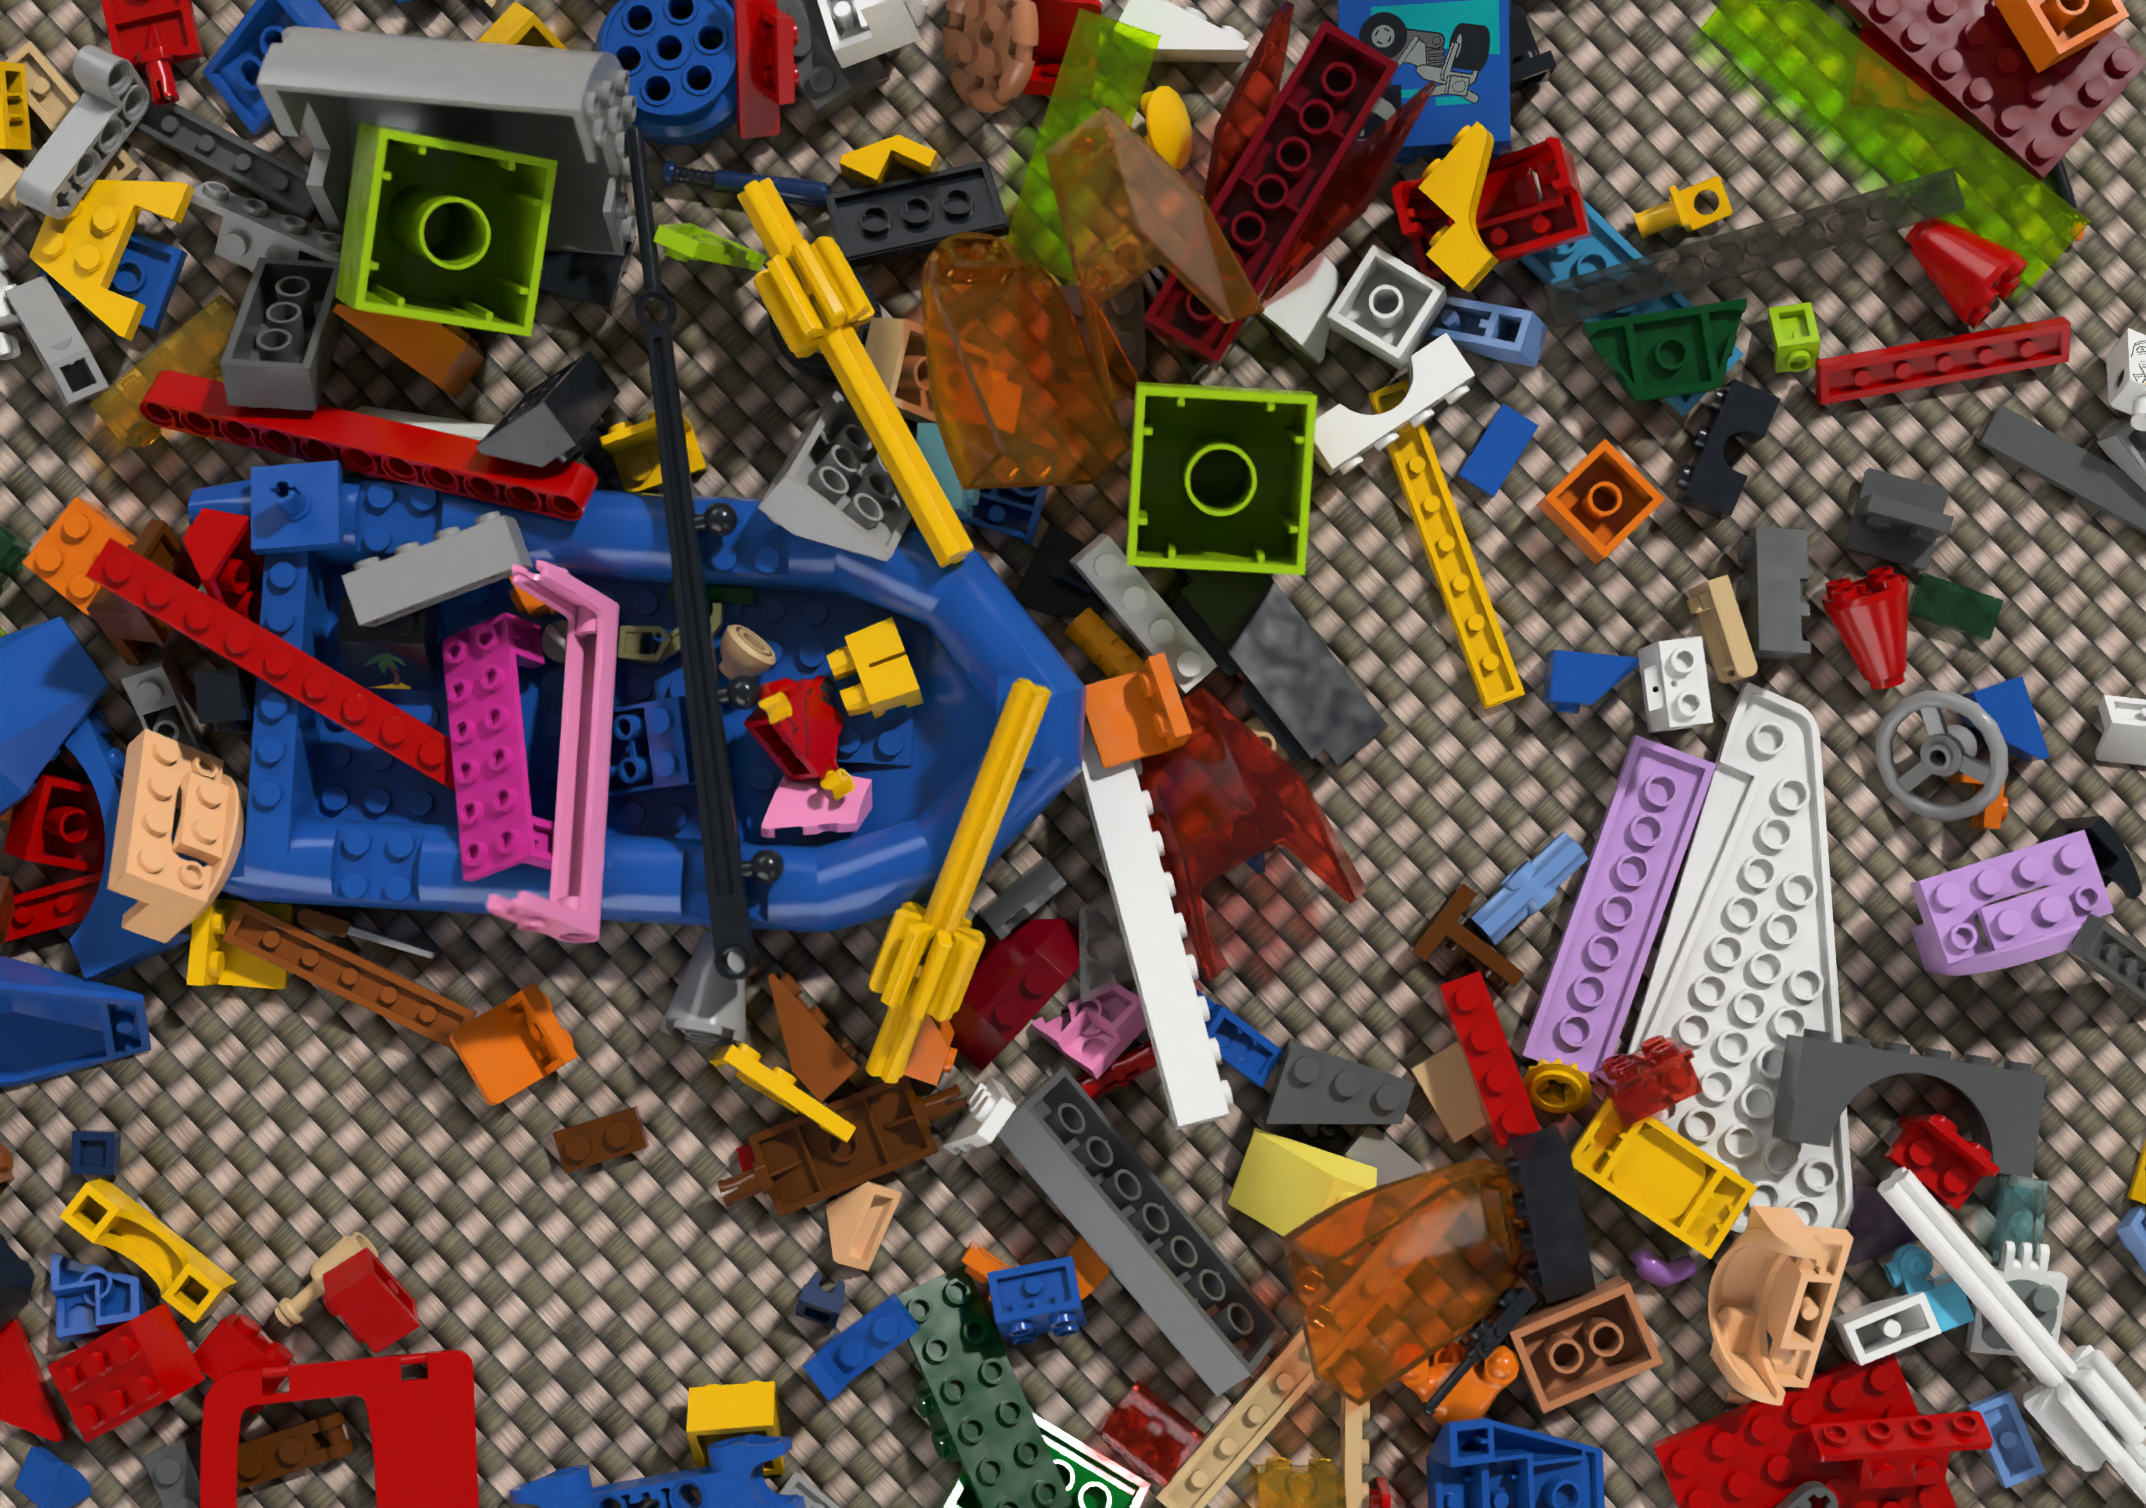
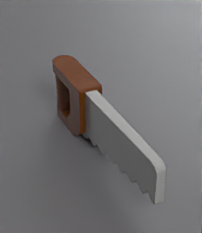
M320 908L303 909L297 916L298 922L303 926L342 938H347L351 935L431 959L435 958L437 952L378 931L354 924L355 920Z

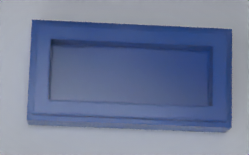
M1503 403L1457 474V477L1493 498L1539 425Z

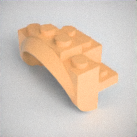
M1752 1205L1745 1232L1735 1234L1732 1245L1719 1261L1711 1279L1708 1295L1709 1322L1714 1339L1710 1356L1727 1382L1736 1391L1756 1401L1782 1406L1786 1394L1783 1387L1809 1388L1854 1239L1847 1229L1806 1226L1793 1208ZM1767 1331L1773 1339L1770 1350L1768 1349Z

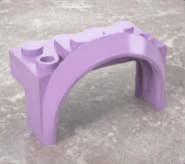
M2085 829L1910 883L1923 920V924L1910 927L1925 972L1960 976L1984 973L2028 963L2060 953L2072 947L2089 913L2102 918V916L2114 912ZM2045 885H2046V886H2049V887H2046V888H2043V889H2040V890H2037V891H2033V892H2030V893H2027V894H2024V895H2021V896H2017V897H2014V898H2011V899H2008V900H2004V901H2001V902H1998V903L1991 904V905H1988V906L1983 907V906L1986 905L1987 903H1990V902H1993V901H1996V900H2000V899H2003V898H2006V897H2009V896H2012V895H2016V894H2019V893H2022V892H2025V891H2029V890H2032V889H2035V888H2038V887H2041V886H2045ZM1976 914L1980 919L1988 946L1982 943L1974 920Z

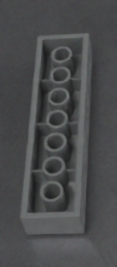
M1063 1066L1032 1090L1017 1105L997 1136L1029 1172L1033 1180L1039 1184L1055 1203L1060 1212L1066 1216L1082 1235L1087 1244L1098 1254L1115 1277L1135 1298L1144 1312L1156 1323L1172 1345L1188 1361L1199 1377L1218 1397L1249 1377L1286 1329Z

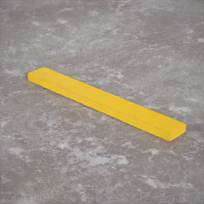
M1408 379L1368 393L1367 398L1374 415L1390 411L1404 400L1409 386ZM1408 423L1396 431L1399 438L1386 447L1484 710L1523 696L1525 692L1425 424L1422 423L1413 428Z

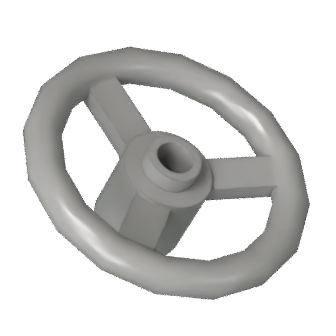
M1925 690L1902 698L1884 716L1875 738L1876 765L1886 788L1905 808L1927 819L1958 821L1980 814L1998 798L2008 775V747L1997 722L1978 703L1955 692ZM1941 708H1949L1966 716L1982 732L1990 751V765L1975 758L1977 740L1973 732L1960 725L1946 726ZM1921 710L1929 738L1921 746V761L1900 777L1893 761V739L1899 725L1911 713ZM1956 771L1984 784V787L1971 799L1953 805L1933 803L1912 791L1932 774L1949 776Z

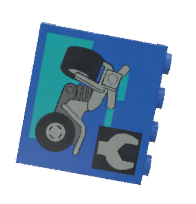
M1338 0V28L1399 64L1394 80L1344 161L1350 160L1351 165L1366 166L1374 164L1375 159L1392 158V162L1402 164L1416 162L1417 157L1434 156V159L1440 158L1443 160L1453 149L1451 142L1456 134L1466 125L1472 127L1477 121L1494 137V146L1490 159L1502 157L1503 152H1512L1510 120V0Z

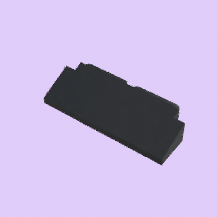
M1178 568L1183 576L1186 574L1192 582L1180 590V597L1174 605L1175 612L1224 674L1228 676H1234L1239 672L1243 674L1248 682L1242 687V697L1292 760L1303 761L1307 757L1309 760H1312L1325 750L1331 758L1329 760L1331 765L1337 767L1388 726L1268 573Z

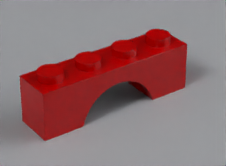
M1478 971L1439 985L1435 989L1450 1030L1456 1037L1468 1064L1479 1097L1481 1112L1495 1149L1499 1150L1508 1147L1507 1139L1541 1130L1481 972Z

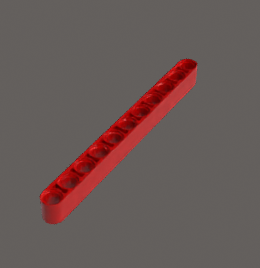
M163 370L158 373L139 404L141 415L150 423L162 428L310 462L338 460L345 470L569 521L579 520L583 516L598 485V477L595 472L578 462L567 460L559 464L555 458L545 466L539 467L481 454L476 448V445L481 440L318 404L316 411L228 405L224 382L171 370Z

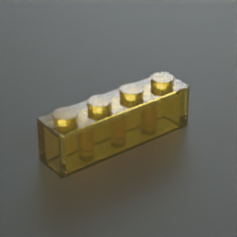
M217 296L89 405L123 444L134 449L150 445L161 435L160 429L162 427L147 421L139 411V404L160 371L171 370L223 382L220 362L239 310L223 296Z

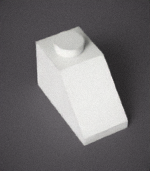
M1923 1291L1872 1302L1833 1318L1850 1359L1860 1366L1942 1333Z

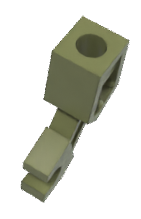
M712 603L713 612L710 616L713 638L722 628L724 605L722 603ZM620 625L618 658L622 662L663 666L667 659L681 652L678 628L667 633L662 626ZM645 637L664 638L656 654L653 652L650 655L644 654Z

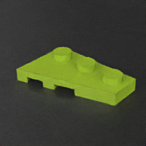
M692 223L659 225L653 240L665 246L663 251L665 255L686 263L689 259L693 261H698L699 259L761 271L767 257Z

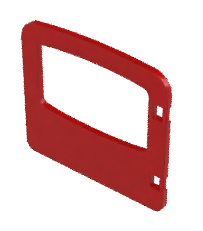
M448 1349L416 1354H397L293 1364L271 1368L241 1369L222 1375L213 1382L204 1398L200 1456V1508H237L238 1441L241 1415L246 1408L253 1405L352 1395L363 1398L366 1404L374 1461L376 1508H479L472 1359L466 1352L460 1349ZM426 1363L427 1378L401 1380V1366ZM289 1377V1391L262 1394V1379Z

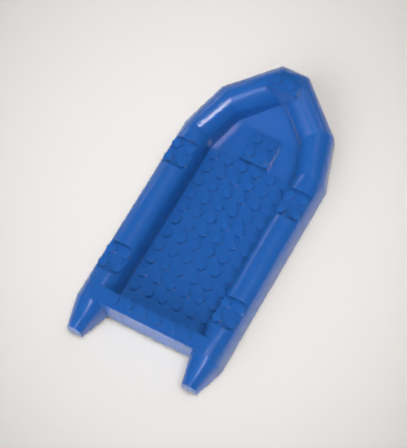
M343 476L344 548L266 554L264 557L260 626L345 676L338 643L340 598H349L342 575L355 571L353 565L359 561L372 557H379L380 561L395 556L393 550L401 545L411 542H419L420 546L435 541L434 534L441 530L459 527L460 531L475 526V518L499 511L501 516L506 515L517 520L533 568L528 569L529 572L540 574L536 569L537 560L551 563L568 570L570 575L620 605L613 708L686 696L681 652L667 659L663 666L622 662L618 658L620 625L662 626L667 633L678 628L676 603L668 600V584L673 582L664 494L595 490L583 516L579 520L569 521L385 478ZM251 479L193 490L188 503L189 524L191 525L202 508L249 516L251 519ZM694 495L696 514L705 513L709 506L719 502L731 505L738 517L734 531L727 536L716 537L707 530L699 532L705 584L752 587L757 591L756 606L723 604L722 628L713 638L719 687L728 686L731 681L718 667L722 662L720 642L723 633L729 625L744 626L760 636L775 653L776 663L763 674L752 677L759 683V686L782 678H790L793 681L806 678L813 680L817 675L827 676L835 683L837 690L830 702L844 720L843 728L838 737L836 762L839 768H843L851 776L872 780L873 808L858 831L841 833L824 831L814 835H803L801 827L776 828L774 838L761 837V826L767 809L785 774L743 724L759 704L757 703L754 707L747 710L737 709L730 703L722 704L742 860H751L758 851L772 849L778 852L784 861V872L781 878L774 883L762 884L756 881L754 877L745 879L752 929L828 933L891 916L906 902H917L922 907L928 906L1013 682H1016L1017 678L1028 679L1035 685L1046 687L1052 694L981 873L982 876L1082 771L1087 687L981 553L976 550L968 553L967 557L956 564L951 563L944 568H940L920 529L907 525L892 557L888 561H883L793 535L781 525L771 521L767 514L758 508L762 499ZM510 578L501 579L434 604L439 606L435 691L366 689L450 738L442 641L505 612L541 625L542 636L548 624L561 620L567 621V618L562 614L551 616L549 612L536 619L528 614L527 610L520 613L509 594V590L514 588ZM708 604L709 614L711 616L713 612L712 604ZM892 617L919 685L924 703L907 708L906 704L886 710L882 716L876 719L872 711L849 717L839 691L860 684L859 675L856 673L835 681L826 655L847 646L845 636ZM645 637L644 654L650 655L652 652L656 654L664 638ZM544 652L545 665L533 670L517 665L532 816L555 822L565 664L553 661ZM256 677L247 817L244 818V833L237 860L221 891L252 901L479 914H492L487 910L489 895H499L512 901L513 898L517 899L519 891H526L542 898L550 899L551 870L526 863H520L473 882L464 880L456 795L454 792ZM696 785L608 797L601 920L711 926ZM173 831V832H172V836H171L172 844H173V842H174V839H175V836H176V832H177V831ZM177 853L179 858H182L184 860L195 861L203 867L208 865L207 863L196 858L190 857L182 853Z

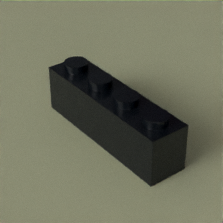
M1553 1126L1507 1139L1510 1157L1503 1159L1509 1182L1511 1184L1515 1183L1517 1193L1511 1194L1510 1197L1517 1219H1522L1524 1228L1518 1229L1517 1232L1524 1254H1529L1530 1263L1524 1264V1268L1531 1289L1539 1288L1546 1304L1596 1290L1570 1148L1558 1127Z

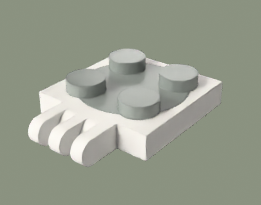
M2003 1241L1999 1266L1992 1267L2058 1343L2068 1281L2067 1276L2063 1272L2047 1271L2050 1256L2048 1244L2038 1243L2036 1245L2033 1260L2031 1243L2020 1242L2017 1258H2015V1243L2013 1241ZM1972 1302L1971 1310L1975 1320L1968 1324L1965 1345L1968 1350L1975 1353L2018 1356Z

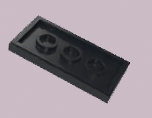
M988 160L824 195L836 243L851 269L1009 235V224Z

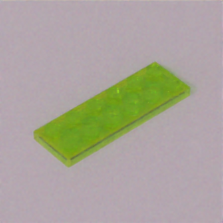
M1079 8L1012 217L1009 235L1005 239L1001 257L1081 283L1159 45L1160 35Z

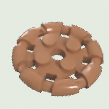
M948 0L946 9L950 11L948 26L943 25L942 37L945 60L952 59L953 73L950 74L949 78L954 90L963 102L979 112L995 113L1006 109L1012 104L1013 98H1018L1022 94L1034 68L1035 61L1032 60L1034 46H1038L1039 38L1036 4L1031 2V0Z

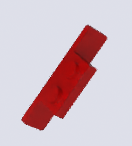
M733 0L738 135L743 139L776 136L780 133L779 105L795 103V89L799 86V73L797 66L794 64V47L798 44V29L793 21V17L777 8V0Z
M1979 1411L1811 1424L1809 1427L1810 1438L1821 1462L1856 1460L1854 1478L1859 1490L1945 1483L1950 1452L1990 1449L1993 1443L1992 1436Z

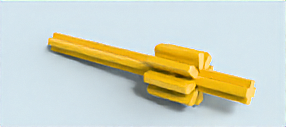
M767 177L760 182L754 180L744 186L745 191L738 194L737 198L771 258L766 263L768 269L758 272L755 276L754 286L789 350L797 358H808L814 352L820 350L940 568H944L951 563L956 564L967 557L968 553L974 551L975 547L857 336L862 331L859 326L869 323L873 319L875 311L841 249L832 237H819L810 245L807 240H804L771 178Z
M1017 678V681L1013 682L927 908H923L917 902H906L902 904L900 909L894 912L868 980L870 989L873 992L882 993L880 1001L889 1007L865 1070L871 1076L881 1077L886 1083H898L899 1078H902L926 1014L931 1015L937 1021H947L952 1018L953 1013L959 1010L984 947V934L979 930L970 929L973 922L965 918V914L1052 694L1046 687L1035 685L1028 679Z

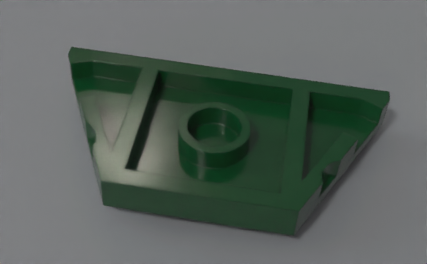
M1747 299L1584 323L1582 325V333L1634 404L1718 391L1722 387L1726 375V365L1735 346L1736 333L1742 314L1747 307Z

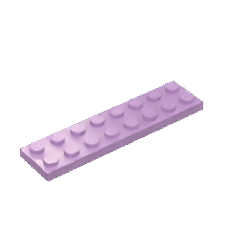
M1638 735L1632 737L1520 1055L1536 1061H1540L1543 1058L1549 1063H1554L1558 1057L1562 1064L1568 1065L1576 1062L1579 1071L1589 1073V1080L1603 1085L1716 767L1715 763Z

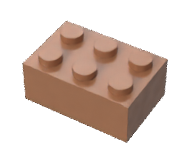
M1620 1275L1595 1285L1596 1290L1561 1299L1525 1314L1506 1336L1511 1349L1517 1352L1521 1364L1520 1370L1532 1399L1543 1414L1663 1364L1631 1285Z

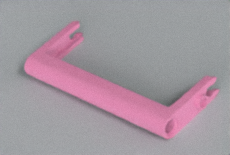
M537 560L536 569L540 574L531 573L523 566L512 564V583L564 615L568 621L550 899L548 900L526 891H519L517 899L513 898L512 901L499 895H489L487 910L492 914L518 923L517 928L523 931L540 932L565 942H596L600 936L620 605L570 575L568 570L551 563Z

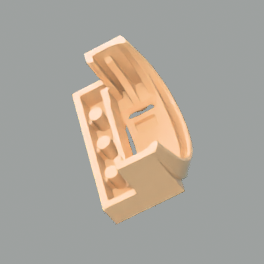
M146 728L127 746L107 889L139 900L123 914L121 928L162 943H167L198 918L215 900L225 885L241 848L244 833V812L235 781L230 776L222 773L224 760ZM176 807L181 811V815L176 836L172 844L171 836L174 812ZM177 853H182L190 857L196 858L207 863L208 865L203 867L195 861L184 860L182 858H179Z

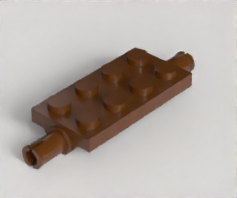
M903 1075L902 1078H899L898 1083L882 1081L824 1105L856 1127L848 1142H844L821 1129L819 1124L804 1114L750 1135L747 1138L756 1162L752 1163L753 1168L717 1182L721 1193L735 1187L739 1188L724 1195L723 1200L726 1206L730 1207L736 1202L763 1192L764 1195L769 1194L778 1216L781 1217L935 1154L939 1150L930 1130L933 1127L932 1122L967 1109L964 1098L946 1103V1101L962 1094L959 1086L956 1083L952 1087L922 1098L921 1095H916L910 1078Z

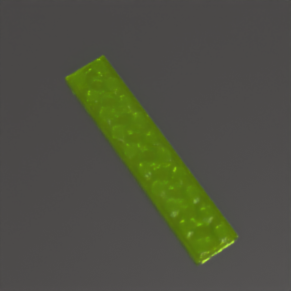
M1723 0L1701 28L1940 218L2021 254L2029 265L2018 279L2029 288L2035 285L2091 222L2086 216L1811 0Z

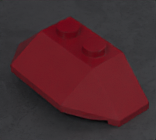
M1066 918L1023 920L1002 940L994 933L984 944L959 1010L953 1013L952 1018L949 1020L955 1032L951 1044L982 1072L1064 985L1097 946Z

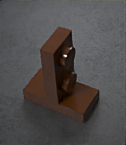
M1458 883L1407 951L1420 961L1426 962L1445 937L1449 940L1445 947L1465 962L1469 957L1483 966L1480 970L1482 976L1498 988L1503 983L1515 987L1525 973L1457 922L1477 895L1476 892L1464 883Z

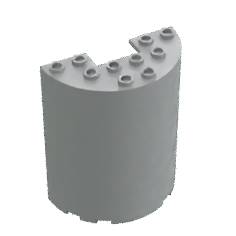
M300 26L286 28L282 31V43L271 44L264 58L256 84L281 136L299 137L302 123L314 147L306 187L328 232L344 233L359 121L458 138L557 160L558 164L544 251L624 256L627 242L634 241L636 219L634 216H631L633 189L626 129L632 126V122L635 121L637 101L635 96L629 95V71L623 70L614 54Z

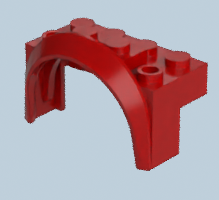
M1546 137V140L1541 143L1505 154L1499 158L1490 159L1477 209L1476 223L1483 243L1499 260L1497 264L1592 237L1573 155L1563 145L1560 138ZM1534 172H1536V173H1537V176H1538V180H1539V184H1540V188H1541V192H1542V196H1543V199H1542V200H1541V198H1540V194H1539V190H1538V186H1537V182H1536V178H1535ZM1422 178L1400 181L1391 188L1402 235L1413 242L1419 271L1436 282L1450 278L1426 254L1432 248L1429 242L1436 232L1445 225L1448 227L1453 225L1451 217L1418 188L1424 181Z

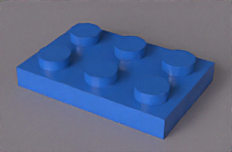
M132 232L108 290L145 305L146 309L139 325L158 332L188 254L176 247ZM42 268L40 269L38 277L45 275L57 296L82 304Z

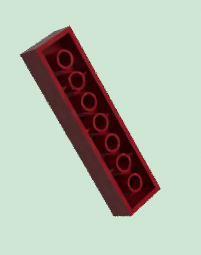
M1326 20L1322 22L1143 317L1144 328L1214 370H1218L1394 80L1399 66L1397 62Z

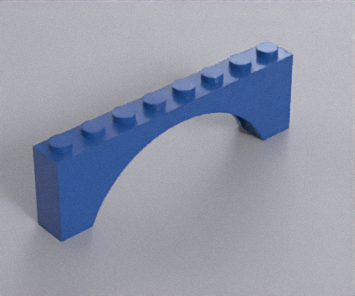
M95 705L79 728L74 727L63 744L77 758L86 771L99 800L104 821L105 860L101 881L89 912L69 939L85 979L103 982L190 940L192 923L167 943H162L121 928L123 914L139 901L107 889L126 759L117 747L114 748L108 733L112 732L111 724L104 712L100 709L98 710Z

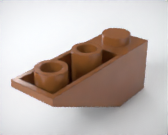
M777 971L773 972L768 976V981L792 1072L822 1102L862 1066L857 1060L861 1053L845 1035L841 1039L834 1035L828 1028L833 1022L817 1004L810 1008L799 996L804 990L790 974L786 972L781 976Z

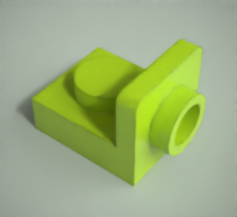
M1811 302L1768 308L1767 319L1775 350V372H1800L1815 368V360L1819 358L1820 337Z

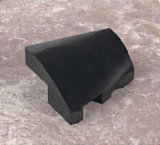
M636 235L633 242H627L624 256L544 251L538 292L572 302L577 300L613 310L622 274L627 272Z
M2103 816L2058 819L2037 841L2038 844L2085 829L2105 888L2113 881L2124 892L2126 898L2131 900L2136 899L2143 892L2137 870L2127 849Z

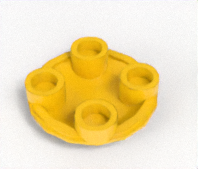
M1158 86L1154 91L1146 92L1141 97V109L1146 116L1148 134L1143 139V149L1148 159H1159L1170 170H1180L1188 163L1192 152L1193 135L1190 117L1184 102L1175 90L1169 86Z

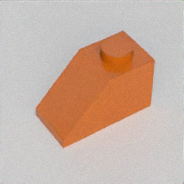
M926 1014L903 1075L937 1086L942 1071L951 1073L958 1049L950 1047L955 1032L949 1020L937 1021L931 1015Z

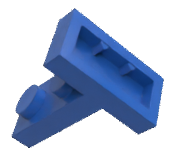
M893 1293L838 1335L834 1333L823 1341L802 1367L826 1399L830 1401L842 1392L852 1379L914 1335L920 1329V1326L897 1295Z

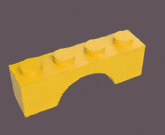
M105 1177L86 1182L59 1216L93 1244L113 1249L140 1266L158 1285L161 1291V1298L194 1324L211 1316L237 1283L235 1279Z

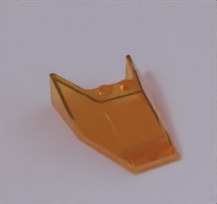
M1110 106L1101 108L1044 152L1073 281L1104 405L1133 397L1135 394V383L1140 382L1100 306L1157 265L1167 267L1224 323L1253 317L1265 311L1203 196Z

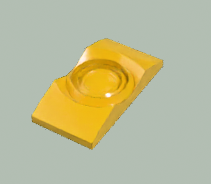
M1614 1090L1610 1091L1570 1152L1574 1169L1710 1260L1758 1188Z

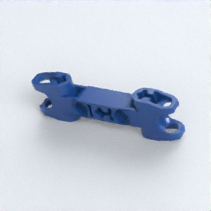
M750 1434L712 1443L707 1446L711 1466L592 1487L588 1465H577L560 1468L551 1474L518 1485L509 1491L512 1503L537 1505L539 1508H614L612 1499L616 1500L621 1508H806L803 1496L797 1494H777L767 1486L763 1477V1465L766 1461L776 1459L778 1456L785 1455L787 1451L793 1449L790 1436ZM690 1484L696 1486L700 1491L701 1500L696 1499L692 1495ZM649 1495L651 1499H654L643 1504V1499Z

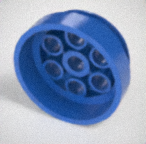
M619 0L605 17L600 27L594 51L612 53L617 57L620 64L629 56L641 58L637 68L629 71V95L635 96L637 101L636 118L632 124L642 128L643 137L659 144L685 146L712 139L732 126L737 121L734 5L729 0ZM688 5L694 8L692 14L686 19L678 20L673 18L675 10L680 6ZM649 16L652 18L651 24L646 29L635 30L632 28L633 22L638 17ZM711 35L723 37L722 44L716 49L708 50L702 47L704 40ZM676 45L682 48L681 54L674 60L661 58L663 51L669 46ZM700 75H707L712 78L710 85L704 90H694L691 88L692 81ZM662 85L670 88V93L664 100L654 101L650 99V94L654 88Z

